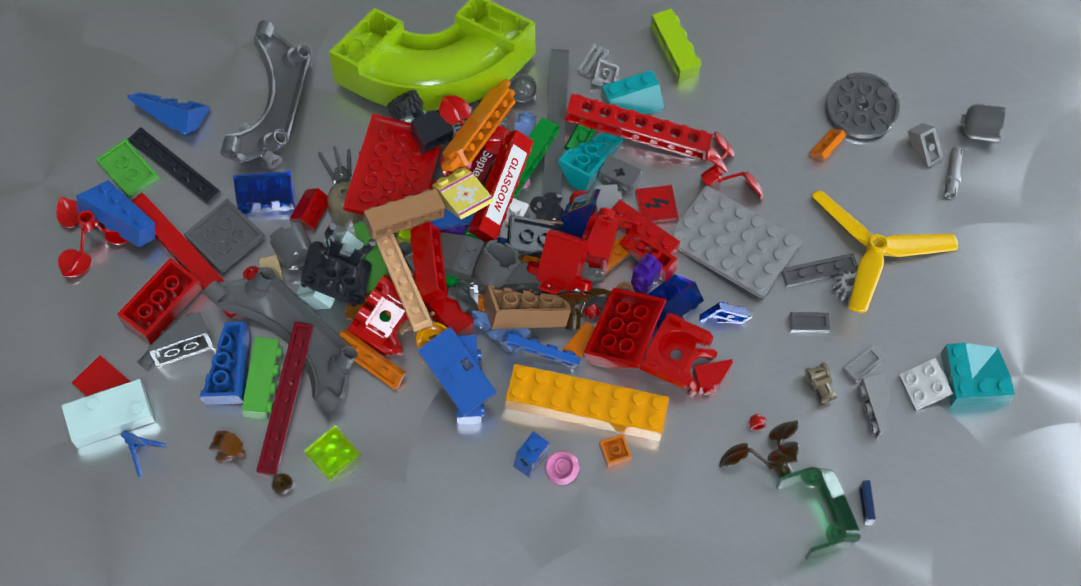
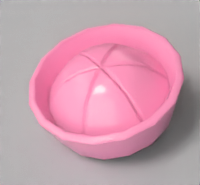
M568 451L555 452L546 461V476L554 484H569L578 475V460Z

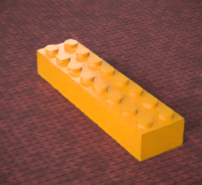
M514 364L506 396V408L660 441L669 397Z

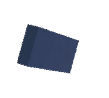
M863 480L859 486L863 522L865 525H872L876 520L871 482L870 480Z

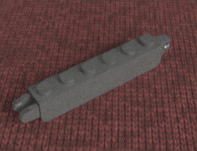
M585 261L582 277L591 280L592 284L603 283V270L600 268H590ZM521 262L509 281L502 288H499V290H503L504 287L511 288L519 293H523V290L546 292L539 289L542 283L536 279L537 275L526 271L528 262ZM476 277L473 284L459 280L460 284L466 285L469 289H474L475 293L485 294L486 287L481 285Z

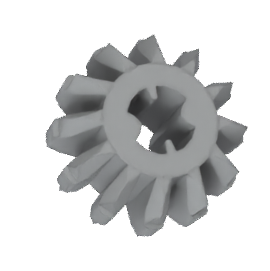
M848 269L845 273L841 271L838 276H835L832 289L836 290L835 296H841V301L846 298L849 303L857 271L852 274Z

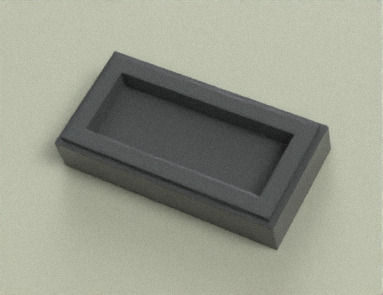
M790 312V331L829 333V313Z

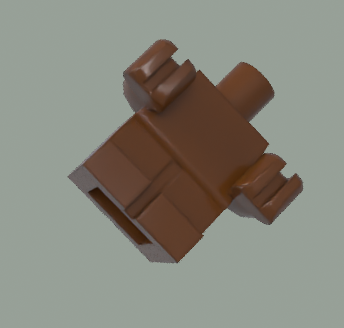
M216 431L209 450L217 453L215 458L217 462L223 463L233 458H242L245 455V451L241 449L243 443L236 434L229 431Z

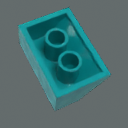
M653 70L602 85L601 99L604 103L615 104L621 108L632 109L645 115H651L665 109L660 85Z

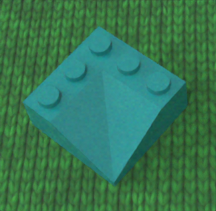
M971 343L945 345L941 351L944 374L953 392L949 396L951 407L1009 403L1015 396L1012 378L999 348Z

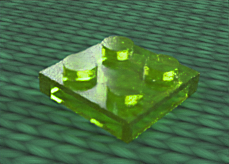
M336 426L331 428L304 451L307 457L330 482L361 457V453Z

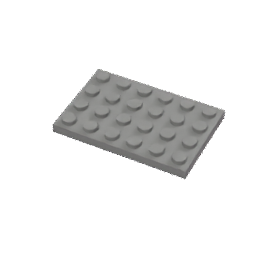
M707 185L670 233V235L680 241L679 251L761 299L764 298L802 243V239Z

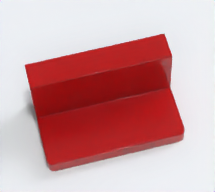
M319 188L306 189L289 220L292 222L300 221L308 229L314 230L328 206V196Z

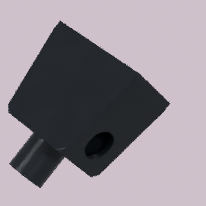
M420 108L411 114L414 119L411 121L410 130L421 154L452 140L453 128L436 111L432 110L424 114Z

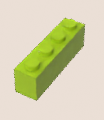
M672 8L653 14L651 27L678 80L681 81L699 75L702 65L701 60L698 56L696 57L693 44L688 41L685 29L681 28L678 15L674 14Z

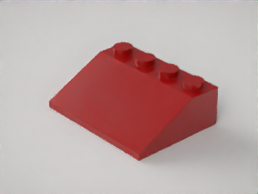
M613 287L584 351V355L589 363L607 369L638 368L664 308L666 299Z

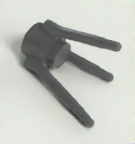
M333 147L338 166L334 169V173L322 153L318 152L321 161L331 176L332 182H336V184L339 182H350L352 178L350 149H347V169H345V166L341 165L337 147Z

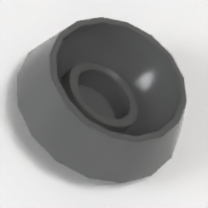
M517 74L509 80V89H514L515 91L513 96L515 102L527 103L537 94L538 86L533 77L527 74Z

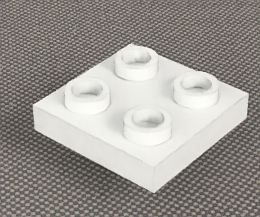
M936 358L900 374L916 410H920L953 394L949 382Z

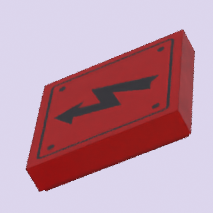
M672 185L635 189L638 210L643 216L653 223L678 220L679 216Z

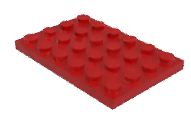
M372 113L343 205V211L364 216V211L370 207H379L389 201H398L406 196L418 195L425 190H429L441 146L421 154L410 130L411 123Z

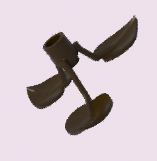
M591 288L590 291H584V293L556 294L572 304L565 329L579 330L580 318L583 317L587 300H590L592 296H608L611 291L603 288ZM539 292V293L534 294V295H539V296H540L541 293L555 295V294H552V293H549V292ZM582 303V306H581V309H580V312H579V309H575V306L578 307V306Z
M799 421L785 422L772 429L769 438L772 441L777 440L778 449L771 452L767 456V460L755 450L749 448L748 443H742L731 447L724 453L719 462V467L738 464L746 459L749 453H752L766 464L769 470L773 469L778 478L787 477L792 472L789 463L798 462L799 444L796 441H791L781 445V441L794 435L798 429Z

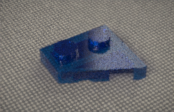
M722 301L699 314V321L706 322L709 318H717V323L742 324L752 318V310L745 309L743 306H733Z

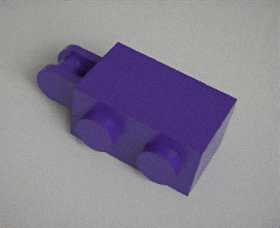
M646 254L633 269L631 284L636 293L647 295L659 281L662 264L651 254Z

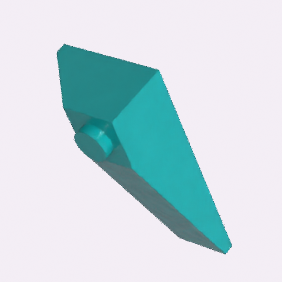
M603 132L594 136L587 143H580L579 147L575 149H568L557 162L568 183L581 191H588L598 178L599 171L608 155H614L624 138Z

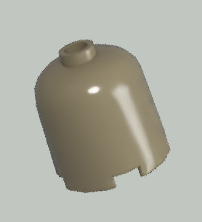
M349 181L335 184L330 189L327 198L329 215L335 221V224L341 227H353V224L364 219L363 215L343 211V205L351 183Z

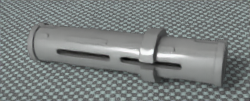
M959 146L952 148L949 174L946 177L945 197L949 199L957 198L958 185L961 183L960 171L964 149Z

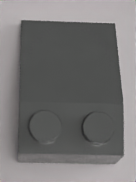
M440 232L445 275L473 284L475 264L485 247V242L466 235Z
M198 312L189 313L178 320L148 350L156 366H160L210 349L213 345L202 315Z

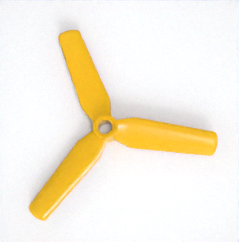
M822 190L815 191L811 195L855 239L866 246L865 254L859 261L848 305L851 311L858 313L867 312L884 266L883 256L904 257L956 251L958 249L957 238L952 233L891 235L888 237L880 234L873 235Z

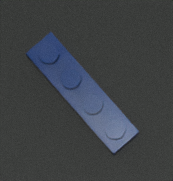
M516 332L508 333L502 339V344L572 368L579 366L581 358L577 357L574 352L559 351L558 347L554 345H542L539 340L522 338V335Z

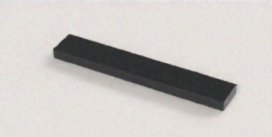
M142 127L128 138V141L207 206L221 194L218 188Z

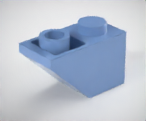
M531 112L519 113L515 121L514 130H518L529 137L535 128L537 116Z

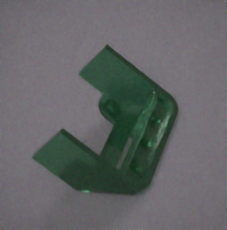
M809 467L780 477L776 485L777 490L800 482H804L805 485L811 488L818 487L833 521V524L829 525L826 529L828 543L810 548L805 556L806 561L852 546L859 541L861 537L860 529L837 475L833 470Z

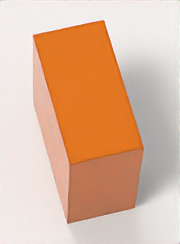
M623 434L599 442L607 468L631 460L632 456Z

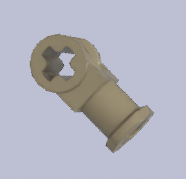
M823 362L820 366L812 369H805L806 378L809 384L812 385L813 390H818L822 398V404L829 403L838 397L831 387L833 380L826 363Z

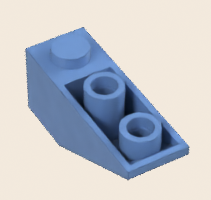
M476 310L472 312L474 325L487 331L488 336L492 340H498L507 352H512L516 355L520 349L502 344L504 335L516 332L521 334L522 338H531V331L527 328L492 329L487 313Z

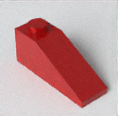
M630 230L620 241V245L638 262L646 254L653 255L662 264L659 279L665 283L676 272L677 258L635 231Z

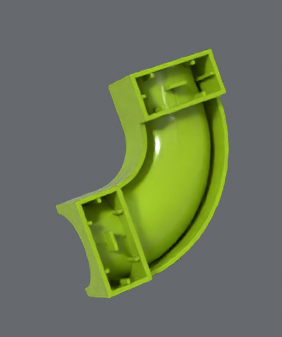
M469 0L455 14V23L449 28L433 34H415L404 30V23L373 8L329 51L333 79L335 83L384 106H387L397 96H401L402 93L411 90L417 91L423 102V106L420 108L426 111L439 110L442 97L447 95L458 96L469 104L484 98L492 87H497L503 80L512 79L535 55V22L490 0Z

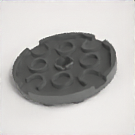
M851 73L837 80L832 85L827 96L826 109L830 120L839 130H844L845 134L852 137L869 139L881 136L893 127L899 115V99L896 92H893L888 86L889 83L884 79L869 73ZM865 103L867 108L862 109L858 104Z

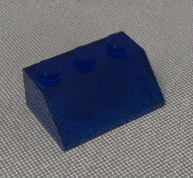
M291 171L233 176L236 204L242 213L251 214L261 211L268 213L273 210L289 211L296 208L295 188Z
M674 274L666 283L663 282L647 294L666 299L654 330L658 331L668 313H673L683 318L685 314L696 309L704 301L696 282Z

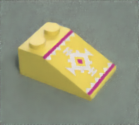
M465 167L456 169L453 174L438 179L437 183L432 185L433 189H437L445 208L461 220L494 202L492 196L474 174Z

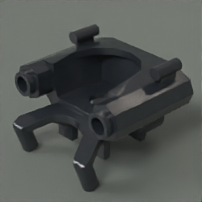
M330 223L325 231L327 247L320 241H315L309 245L301 274V286L304 288L308 286L314 291L342 302L350 303L352 307H356V305H361L365 302L372 271L370 262L362 259L371 252L376 241L370 239L360 250L354 249L352 253L342 250L343 243L335 240L333 232L337 227L336 224Z

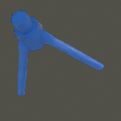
M125 430L122 432L121 437L129 445L128 447L131 451L138 477L141 478L142 473L135 450L140 446L146 447L147 444L164 447L165 443L137 437L134 433H129Z

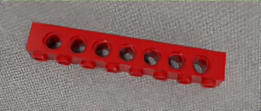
M571 94L564 118L566 122L702 161L706 159L707 149L711 145L713 134L705 130L690 128L688 125H680L670 120L656 118L653 115H645L632 109H624L615 104L610 105L598 99L586 98L580 94Z

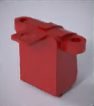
M600 208L599 212L593 214L582 239L589 242V249L585 260L589 267L600 268L604 273L608 272L619 227L637 231L639 222L621 218V215L616 214L609 208ZM624 223H630V224H632V225H634V226H629V225H626V224H624Z
M548 230L540 263L528 262L526 271L537 275L536 279L542 283L539 286L540 290L555 295L561 290L574 291L579 289L590 291L592 281L582 277L589 242L561 231Z

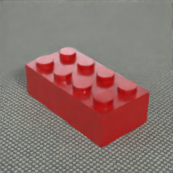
M169 258L117 315L123 325L151 345L159 337L162 330H165L203 288L197 277Z

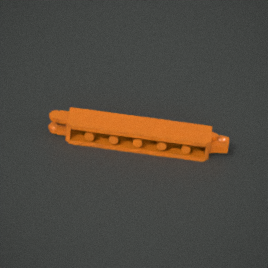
M503 80L497 87L490 89L442 152L445 157L441 165L444 172L454 171L459 167L469 165L516 103L513 98L515 91L514 89H509V80Z

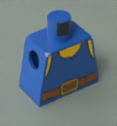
M533 431L517 451L513 467L530 478L552 449L550 443Z

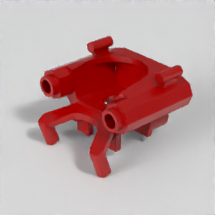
M385 274L382 276L347 331L385 356L387 354L391 356L393 353L401 356L404 350L397 338V332L400 325L408 320V317L390 277ZM383 310H388L391 313L390 321H381L380 313Z
M668 313L647 349L639 369L682 389L689 387L690 389H688L687 393L693 396L699 391L698 384L690 371L693 362L698 358H706V360L712 361L718 354L714 349L697 348L698 344L704 347L706 345L710 346L714 335H711L712 332L685 321L682 317ZM672 351H681L682 357L679 360L672 359L670 355Z

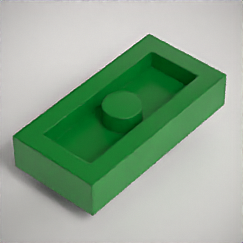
M576 125L564 149H575L579 147L580 143L589 142L596 130Z

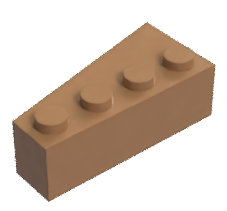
M487 285L483 299L492 329L566 327L571 312L568 302L558 295L541 293L539 296L523 290V293L512 292L511 288L505 287L503 290L494 289V286Z

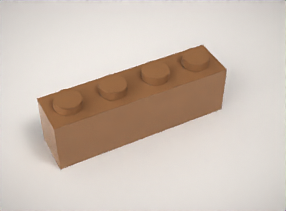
M437 189L425 190L418 195H409L398 201H389L379 207H370L364 211L363 221L371 239H376L443 218L445 206Z

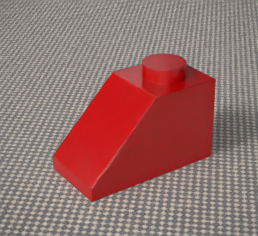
M732 359L694 366L692 375L699 387L698 395H711L719 389L731 370Z

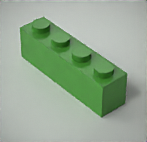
M355 223L356 238L366 245L371 237L365 223ZM377 244L362 259L369 261L372 265L367 289L368 297L384 274L388 276V270Z
M255 337L242 406L244 417L268 419L269 413L272 411V394L275 395L277 389L275 377L279 376L280 372L278 360L283 355V346H280L279 339Z

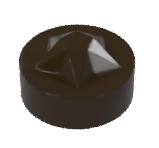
M277 474L273 478L272 489L278 494H286L291 490L293 480L287 474Z

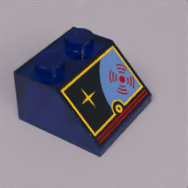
M595 189L575 197L571 204L567 203L560 222H563L561 230L583 237L600 194V189Z

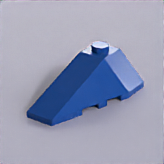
M140 92L130 94L127 99L171 129L178 130L180 134H190V132L198 130L210 110L209 105L198 102L178 103L176 98L161 100V96Z

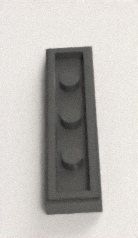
M854 253L786 267L781 274L785 286L788 288L838 276L839 272L845 273L848 269L853 274L857 271L858 265Z

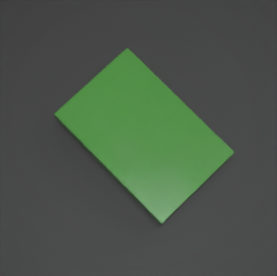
M126 138L95 159L98 165L128 199H131L159 179V175Z

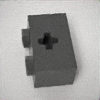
M608 155L599 171L598 181L603 185L617 184L618 191L631 196L641 179L642 170L614 156Z

